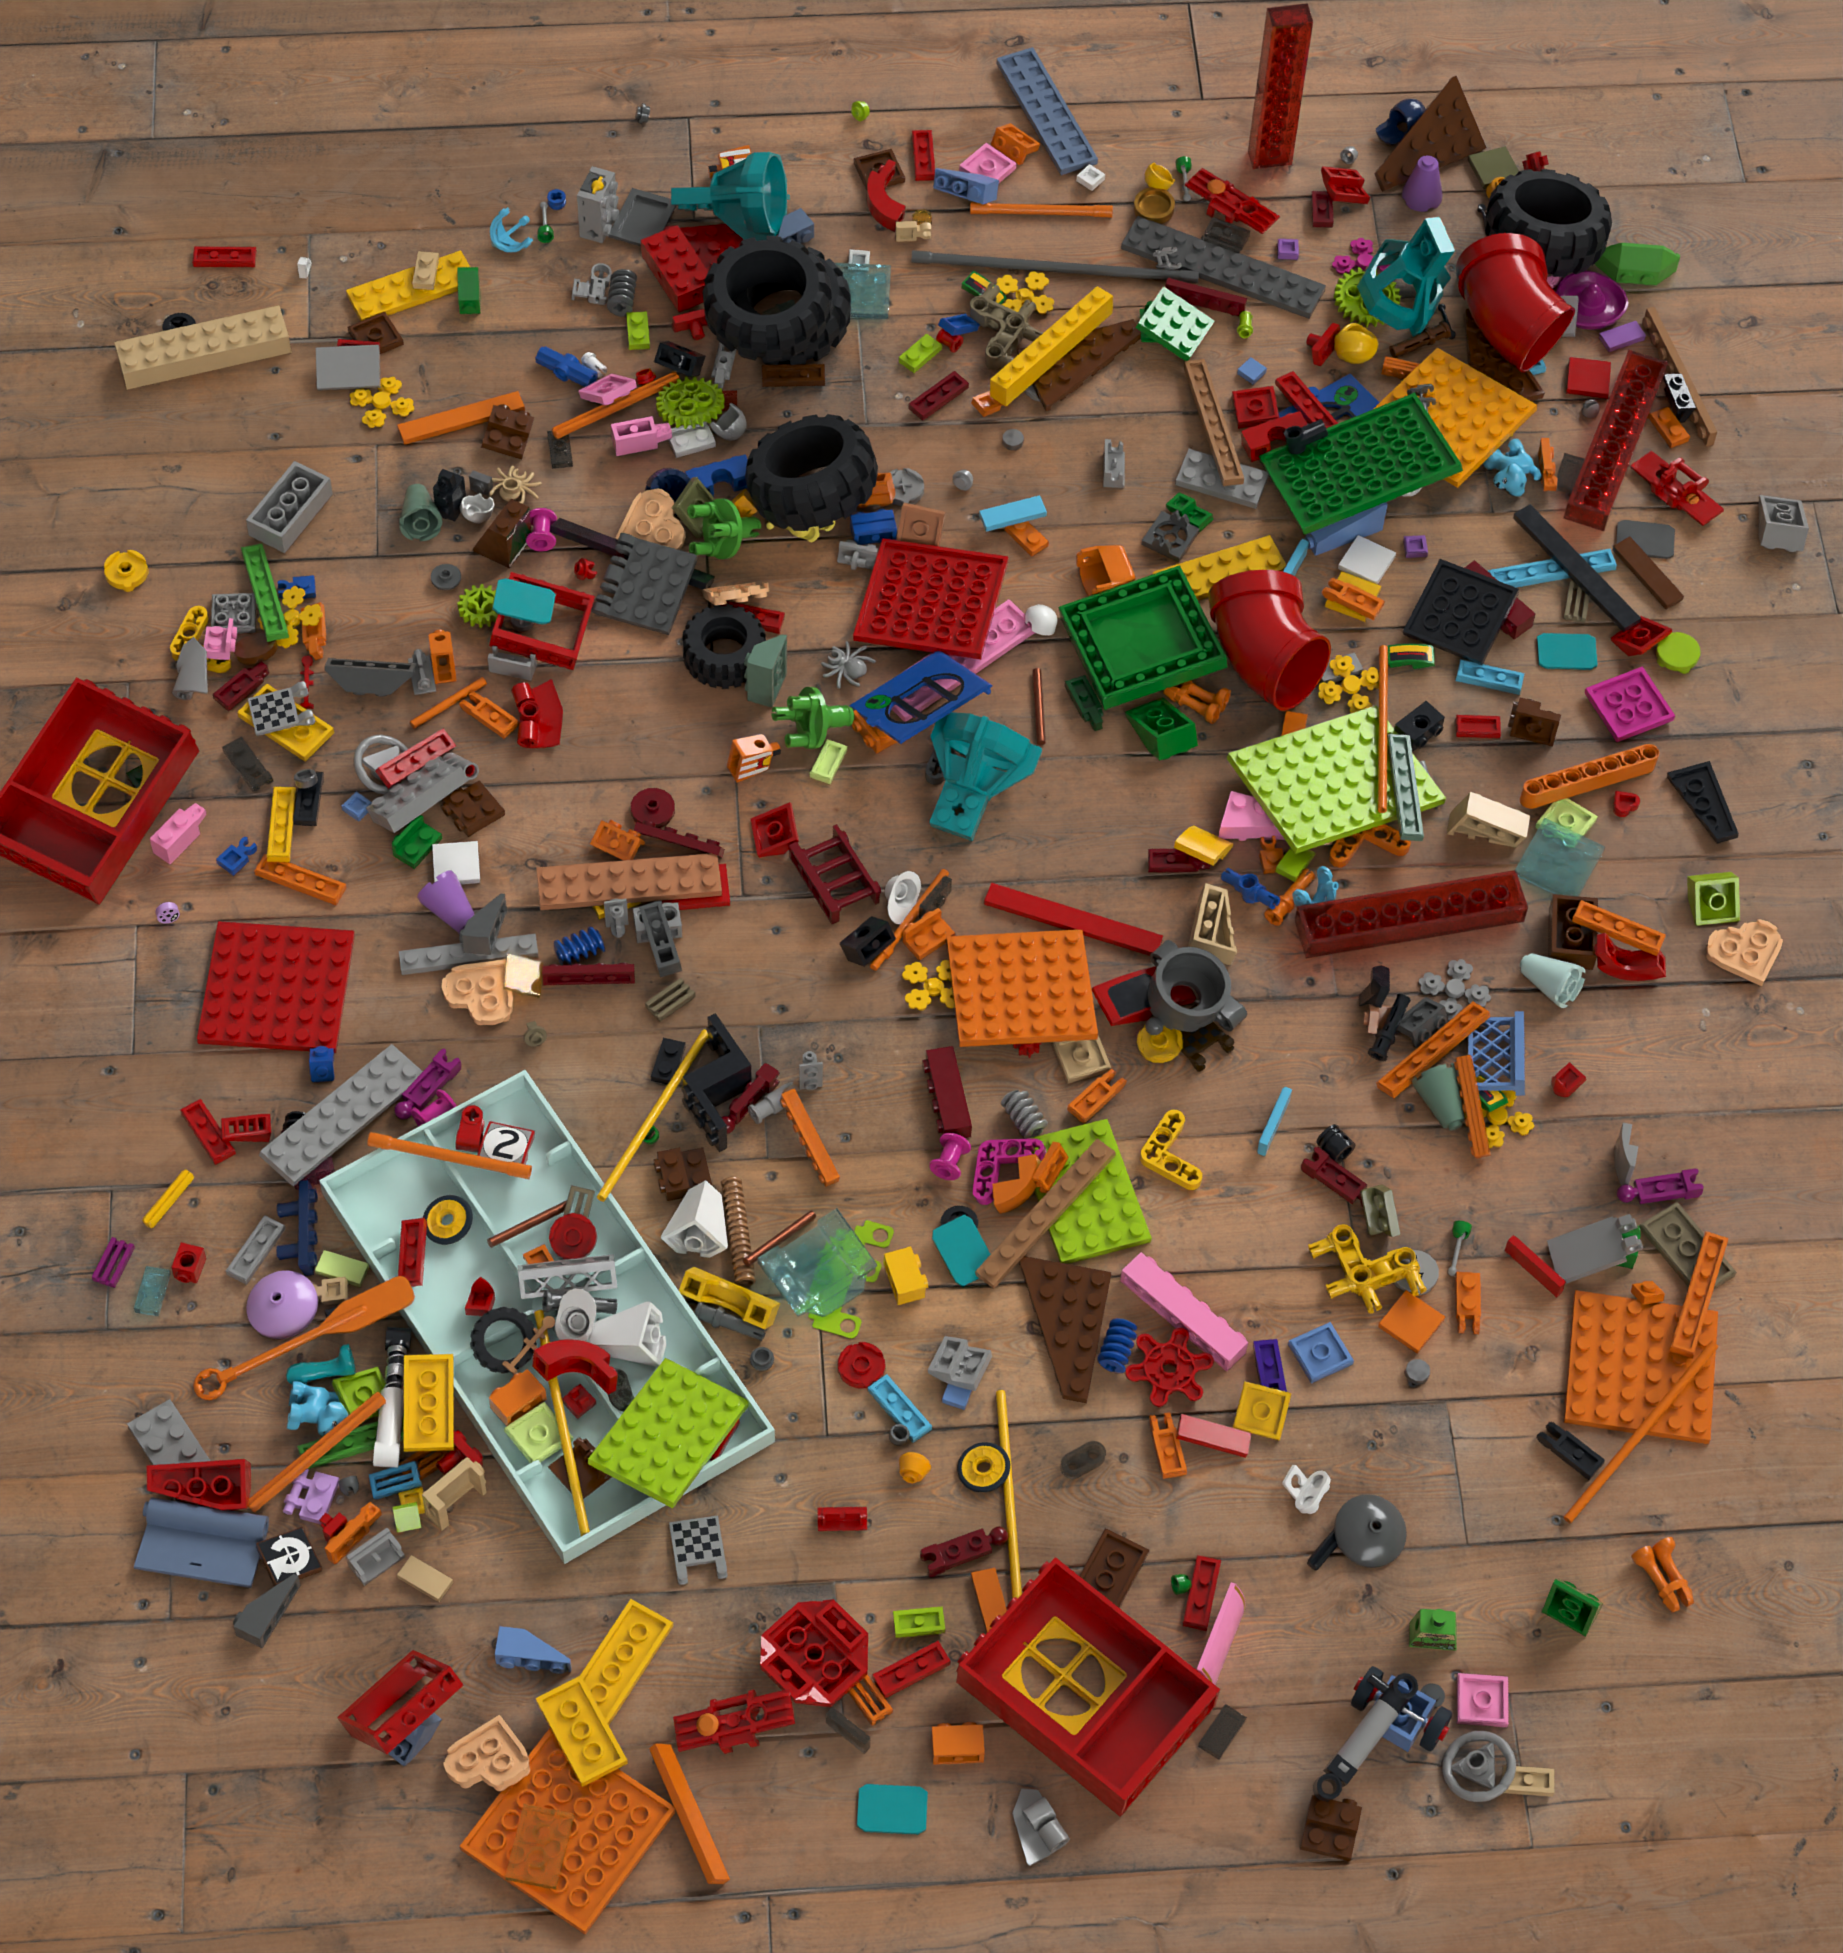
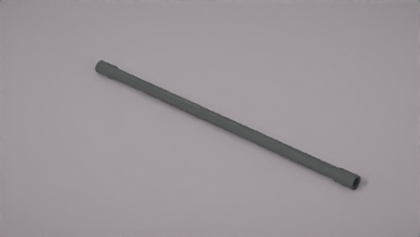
M912 250L911 263H938L1157 280L1171 278L1197 284L1199 271L1190 270L1176 271L943 254Z

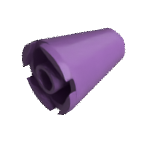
M1423 156L1418 160L1402 190V198H1404L1409 208L1425 212L1427 209L1437 208L1443 196L1438 161L1432 156Z
M452 870L438 875L436 877L438 881L431 884L429 882L417 895V898L422 905L460 934L461 929L464 930L467 920L475 914L457 875Z

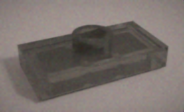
M547 431L552 469L573 467L569 434L556 439L552 431Z
M945 875L919 905V919L928 911H934L937 908L941 909L943 907L946 897L952 889L951 878Z

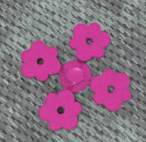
M1364 238L1353 240L1350 244L1351 248H1353L1352 252L1359 255L1356 262L1350 260L1349 256L1338 255L1335 257L1332 267L1336 268V272L1339 274L1349 273L1350 269L1355 268L1356 265L1365 271L1373 258L1372 255L1368 254L1373 252V242L1371 240H1364ZM1381 265L1377 267H1379L1380 271H1384L1390 265Z

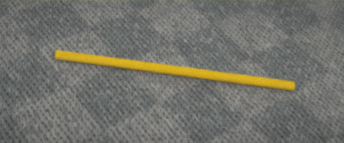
M703 1029L598 1193V1200L604 1202L683 1076L707 1041V1030Z
M543 1310L534 1312L537 1329L543 1326L542 1320L545 1318ZM547 1329L543 1332L546 1338L542 1339L539 1337L541 1346L550 1343ZM555 1377L549 1380L548 1383L580 1535L583 1536L590 1532L559 1382L558 1378Z
M1004 1390L996 1391L1000 1447L1005 1450L1010 1459V1473L1003 1483L1006 1526L1009 1536L1008 1551L1012 1599L1014 1597L1018 1599L1022 1595L1006 1393Z

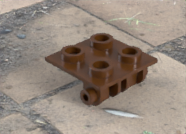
M579 1437L573 1442L574 1447L572 1449L584 1499L610 1480L612 1476L588 1464V1458L595 1450V1447L586 1438L582 1440ZM562 1455L550 1464L548 1468L572 1494L564 1455Z

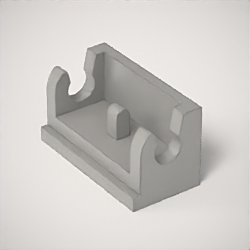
M1105 439L1103 487L1124 488L1125 452H1123V442L1119 441L1118 447H1112L1111 439Z
M492 646L493 653L488 655L489 672L529 681L532 680L537 666L536 655L530 654V659L500 653L497 646Z
M386 1528L348 1554L346 1558L350 1569L365 1586L405 1558V1554L402 1552L399 1542L391 1534L390 1530Z

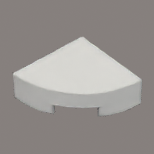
M300 257L297 263L299 278L308 277L312 264L309 258Z

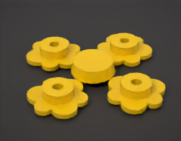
M1030 272L1029 277L1025 279L1028 288H1021L1019 290L1017 286L1018 280L1013 279L1011 275H1004L1003 278L997 279L996 285L999 286L1001 292L1003 291L1004 294L1016 292V299H1007L1001 305L1018 312L1025 300H1030V303L1032 301L1036 304L1035 310L1041 315L1053 310V298H1047L1046 295L1034 297V293L1031 291L1036 289L1043 290L1044 286L1049 284V279L1045 277L1044 273Z
M395 377L381 378V388H378V390L382 392H377L374 396L371 395L370 390H364L363 388L355 389V392L349 395L352 406L359 405L360 407H365L366 404L372 403L376 407L373 410L366 411L365 416L362 417V423L368 424L369 428H374L375 426L382 427L384 425L386 414L382 413L381 409L389 405L393 409V414H399L401 417H406L409 415V412L414 411V402L410 398L404 399L400 397L397 401L391 402L390 395L397 394L399 392L398 389L402 387L401 381L396 380Z
M293 586L291 590L287 589L283 592L284 599L282 603L290 609L283 614L289 638L277 640V645L285 649L298 642L297 635L299 632L293 628L299 625L300 621H302L304 626L309 624L315 626L319 623V618L323 616V613L320 611L321 607L318 604L307 605L300 614L294 609L304 601L305 590L303 588L298 589L297 586ZM259 617L258 622L260 623V628L264 630L261 618Z
M1337 655L1335 659L1330 661L1329 667L1333 670L1335 676L1341 675L1344 678L1341 686L1335 685L1333 681L1328 683L1322 682L1318 687L1320 691L1318 697L1330 705L1334 701L1340 700V694L1343 689L1346 693L1353 694L1351 700L1347 703V706L1350 708V714L1373 707L1368 702L1369 698L1367 696H1361L1356 693L1359 692L1361 686L1367 687L1369 691L1374 690V688L1379 689L1378 670L1375 667H1370L1368 671L1363 670L1361 673L1362 677L1359 679L1357 676L1350 675L1355 668L1352 664V658L1350 656L1342 657Z
M943 960L941 966L936 968V972L939 973L938 978L927 979L928 969L922 967L920 962H914L904 967L903 979L910 980L912 984H916L918 981L924 982L923 990L913 989L911 993L905 995V1001L909 1003V1008L925 1010L927 1005L931 1003L929 996L935 997L940 994V1002L945 1003L947 1008H954L952 987L950 989L944 988V983L942 982L946 980L951 981L949 960Z
M1500 1090L1507 1097V1104L1491 1112L1482 1109L1483 1117L1487 1116L1488 1120L1494 1124L1486 1127L1489 1148L1493 1146L1501 1147L1504 1143L1505 1133L1499 1131L1500 1129L1497 1125L1507 1122L1511 1126L1512 1132H1518L1522 1136L1527 1135L1529 1130L1534 1128L1533 1117L1529 1113L1522 1114L1521 1112H1516L1514 1116L1508 1118L1505 1108L1506 1106L1512 1107L1517 1097L1516 1093L1512 1090Z

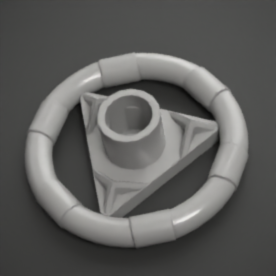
M381 734L370 736L361 741L355 750V772L366 787L378 794L385 795L391 788L388 789L386 786L373 782L368 777L362 763L371 769V773L375 778L380 779L375 770L398 756L399 752L403 753L408 748L391 736ZM380 743L393 746L362 759V755L372 744Z
M1472 1731L1458 1737L1449 1745L1442 1762L1444 1781L1450 1790L1460 1798L1472 1802H1486L1503 1794L1512 1783L1516 1772V1759L1509 1744L1500 1736L1487 1731ZM1476 1741L1490 1742L1480 1749L1470 1752L1465 1758L1452 1765L1458 1750L1465 1744ZM1494 1744L1499 1747L1507 1762L1506 1772L1496 1787ZM1452 1771L1489 1789V1791L1471 1792L1463 1789L1452 1775Z

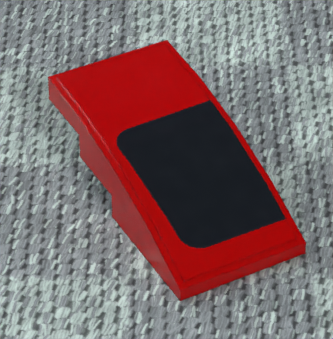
M1156 966L1114 978L1091 989L1111 1026L1146 1021L1153 1015L1150 1011L1151 1007L1148 1001L1147 990L1157 968ZM1177 985L1171 989V998L1178 1005L1192 1004L1196 999L1189 986Z

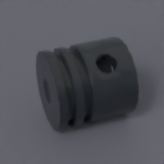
M1337 1124L1326 1128L1316 1140L1318 1146L1337 1163L1346 1159L1356 1146Z

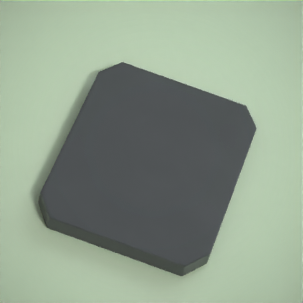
M1622 520L1617 523L1616 544L1630 536L1649 557L1668 559L1674 556L1675 529L1670 525Z

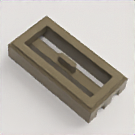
M1574 581L1569 583L1564 619L1585 623L1589 596L1585 593L1582 616L1579 617L1581 592L1584 591L1574 584ZM1575 590L1577 594L1574 613L1569 615L1572 593Z
M680 978L645 1002V1007L661 1022L695 998L696 995L693 990H690V986L685 984L684 980ZM683 993H686V995H684V996L681 997L679 1000H677L676 1002H674V1000H675L676 998H678V997H679L680 995H682ZM671 1004L669 1007H667L666 1009H664L662 1012L658 1013V1011L661 1010L663 1007H665L666 1005Z
M571 1185L563 1216L571 1212L575 1193L580 1192L574 1213L580 1214L584 1196L588 1194L583 1216L589 1218L595 1191Z

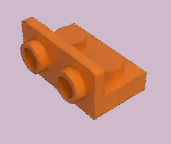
M1010 123L996 128L991 146L1021 165L1027 154L1039 150L1040 143Z
M857 710L853 711L854 721L851 725L853 730L861 734L866 746L872 748L876 754L897 743V741L876 726L868 725L866 719Z
M601 820L590 845L624 861L633 860L640 845L644 846L645 841L640 839L641 834L629 829L626 832L621 830V824L610 820L609 823Z
M939 908L934 911H928L917 922L908 924L903 931V944L919 961L946 944L947 936H955V932L941 918L942 911Z

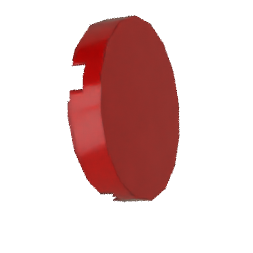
M569 1213L555 1220L550 1228L549 1241L553 1251L564 1260L585 1258L592 1253L596 1246L597 1232L590 1219L582 1214Z
M858 1342V1344L846 1346L838 1358V1373L841 1379L854 1388H868L882 1378L886 1370L885 1359L881 1350L874 1344L867 1342Z

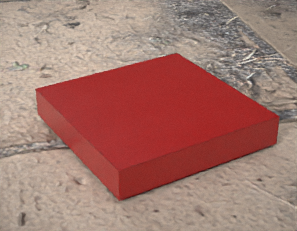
M1570 357L1566 394L1608 399L1611 362Z
M1273 386L1232 391L1238 429L1254 427L1269 420L1279 418Z

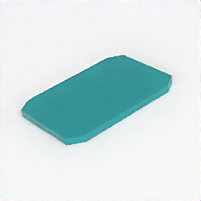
M505 578L498 580L492 609L500 615L544 625L551 622L556 594L547 588Z
M1543 633L1537 636L1538 663L1545 669L1592 670L1598 665L1596 638L1589 634Z
M962 1215L934 1229L932 1240L955 1283L964 1287L980 1279L976 1276L975 1271L991 1254L973 1220L966 1215Z
M866 1784L859 1788L857 1827L864 1832L918 1835L926 1830L928 1792L918 1786Z

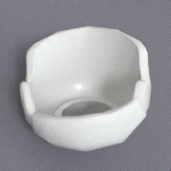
M481 493L475 496L468 495L462 499L460 511L467 520L479 524L490 518L495 504L491 497L484 499Z
M1038 604L1027 609L1025 623L1030 622L1032 624L1033 632L1049 636L1055 632L1057 615L1048 606Z

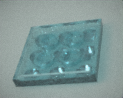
M835 263L843 272V277L849 285L851 317L888 319L891 265Z
M1544 818L1516 867L1514 875L1553 894L1579 896L1603 854L1605 846Z

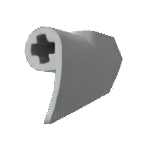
M193 637L183 645L176 666L178 676L172 694L182 700H190L193 692L208 693L207 650Z
M1021 1789L1012 1814L1026 1862L1031 1866L1061 1849L1070 1841V1838L1057 1820L1056 1814L1047 1799L1042 1797L1038 1790Z

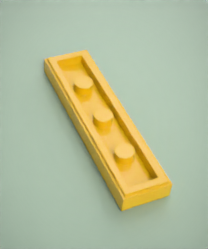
M273 787L267 862H290L296 787Z

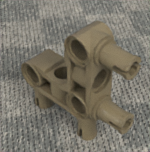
M989 283L982 295L971 299L970 317L978 322L980 326L989 327L998 332L994 338H991L985 349L986 366L989 369L998 370L1004 368L1014 359L1011 355L1022 339L1035 341L1044 332L1034 329L1029 324L1028 318L1036 309L1034 302L1031 301L1030 303V300H1025L1020 310L1016 312L993 301L1001 290L999 286H994V283Z

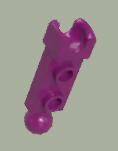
M441 1049L432 1059L433 1062L402 1093V1098L406 1101L399 1102L396 1105L395 1115L399 1119L405 1120L411 1117L413 1107L421 1111L436 1095V1091L441 1089L460 1072L462 1067L460 1059L455 1058L453 1061L447 1062L446 1049Z
M1694 1168L1682 1170L1681 1173L1635 1179L1633 1183L1634 1188L1628 1184L1621 1185L1617 1189V1197L1624 1203L1631 1202L1634 1197H1637L1639 1204L1678 1198L1691 1199L1700 1197L1704 1186L1703 1184L1692 1183L1695 1182L1696 1175L1699 1172L1698 1169Z

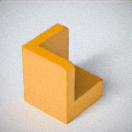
M746 489L731 500L738 509L740 517H751L757 512L750 493Z

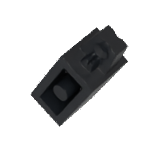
M445 469L441 470L438 475V481L433 487L434 503L443 519L455 522L461 513V501L466 497L464 477Z

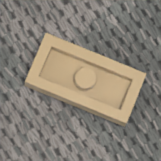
M418 251L412 282L413 289L434 290L439 253Z
M1507 1765L1502 1767V1777L1506 1772ZM1516 1766L1514 1779L1504 1793L1553 1797L1554 1769Z

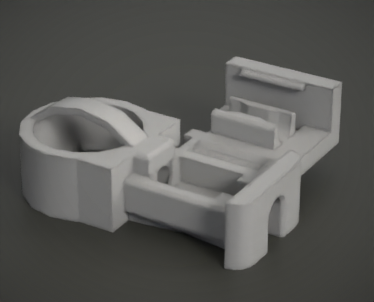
M598 263L591 269V282L587 281L585 283L580 282V279H574L571 300H574L575 296L583 298L588 296L589 303L605 305L607 302V297H604L605 287H609L612 275L611 268L607 264ZM596 271H599V278L594 275ZM606 272L608 277L603 278V273Z

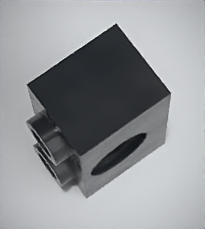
M665 341L660 342L654 362L687 376L694 377L700 375L706 355L673 342Z
M1425 701L1395 724L1394 731L1398 735H1410L1413 752L1417 748L1421 749L1431 737H1437L1443 731L1445 716L1429 702Z
M871 916L839 944L848 961L865 967L893 943L896 937L888 921Z

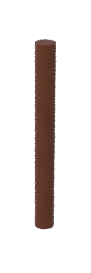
M1040 668L1033 669L1036 738L1038 745H1044L1046 741L1042 674Z
M567 1200L487 1239L488 1245L492 1248L563 1213Z
M812 1210L807 1212L745 1257L743 1263L747 1267L751 1266L816 1218V1214Z

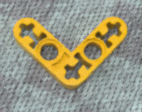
M194 606L190 608L170 645L171 655L174 660L178 661L183 643H187L193 637L197 641L200 639L209 620L207 610L204 607ZM188 630L195 631V634L191 637L183 635ZM207 659V670L216 673H226L231 668V660L221 662L222 660Z
M1170 1110L1164 1115L1143 1146L1140 1161L1145 1167L1183 1188L1195 1190L1202 1183L1201 1170L1168 1152L1183 1130L1185 1116L1181 1111ZM1178 1119V1123L1175 1122L1170 1130V1120ZM1164 1134L1169 1138V1141L1160 1143L1156 1137ZM1155 1147L1157 1149L1155 1157L1148 1159L1147 1155H1150ZM1167 1163H1174L1178 1169L1170 1172L1165 1168V1165ZM1181 1169H1184V1173H1182L1181 1176H1179L1181 1173ZM1192 1175L1196 1176L1195 1179H1192L1191 1181L1187 1180L1188 1177H1191Z

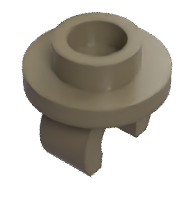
M535 1021L526 1023L528 1030L524 1034L525 1043L532 1047L544 1043L547 1038L545 1029L537 1026Z

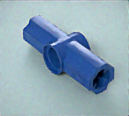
M542 346L535 357L536 363L552 370L555 376L562 381L570 379L586 387L596 382L598 377L596 371L580 364L579 360L569 353L562 355L546 346Z

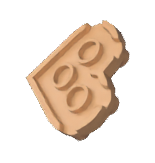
M659 488L646 490L642 494L640 492L633 500L616 535V539L618 540L620 533H626L638 539L680 550L684 545L685 530L679 520L674 517L675 512L672 509L674 501L669 493Z
M752 582L703 589L702 593L703 598L711 602V604L723 605L727 604L726 600L731 599L736 603L746 602L750 595L754 598L767 597V592L770 590L769 582H762L763 586Z
M1757 919V922L1744 923L1740 929L1728 927L1719 931L1715 930L1709 936L1707 942L1706 958L1720 968L1762 986L1780 952L1783 939H1781L1777 932L1778 928L1768 921Z
M508 959L456 966L442 979V993L451 1008H467L477 1025H496L507 1022L510 1019V1014L513 1011V995Z
M500 1715L456 1741L448 1748V1755L443 1763L448 1777L454 1783L460 1784L462 1788H470L473 1784L483 1780L489 1786H493L495 1790L503 1791L507 1787L518 1783L530 1773V1760L525 1747Z

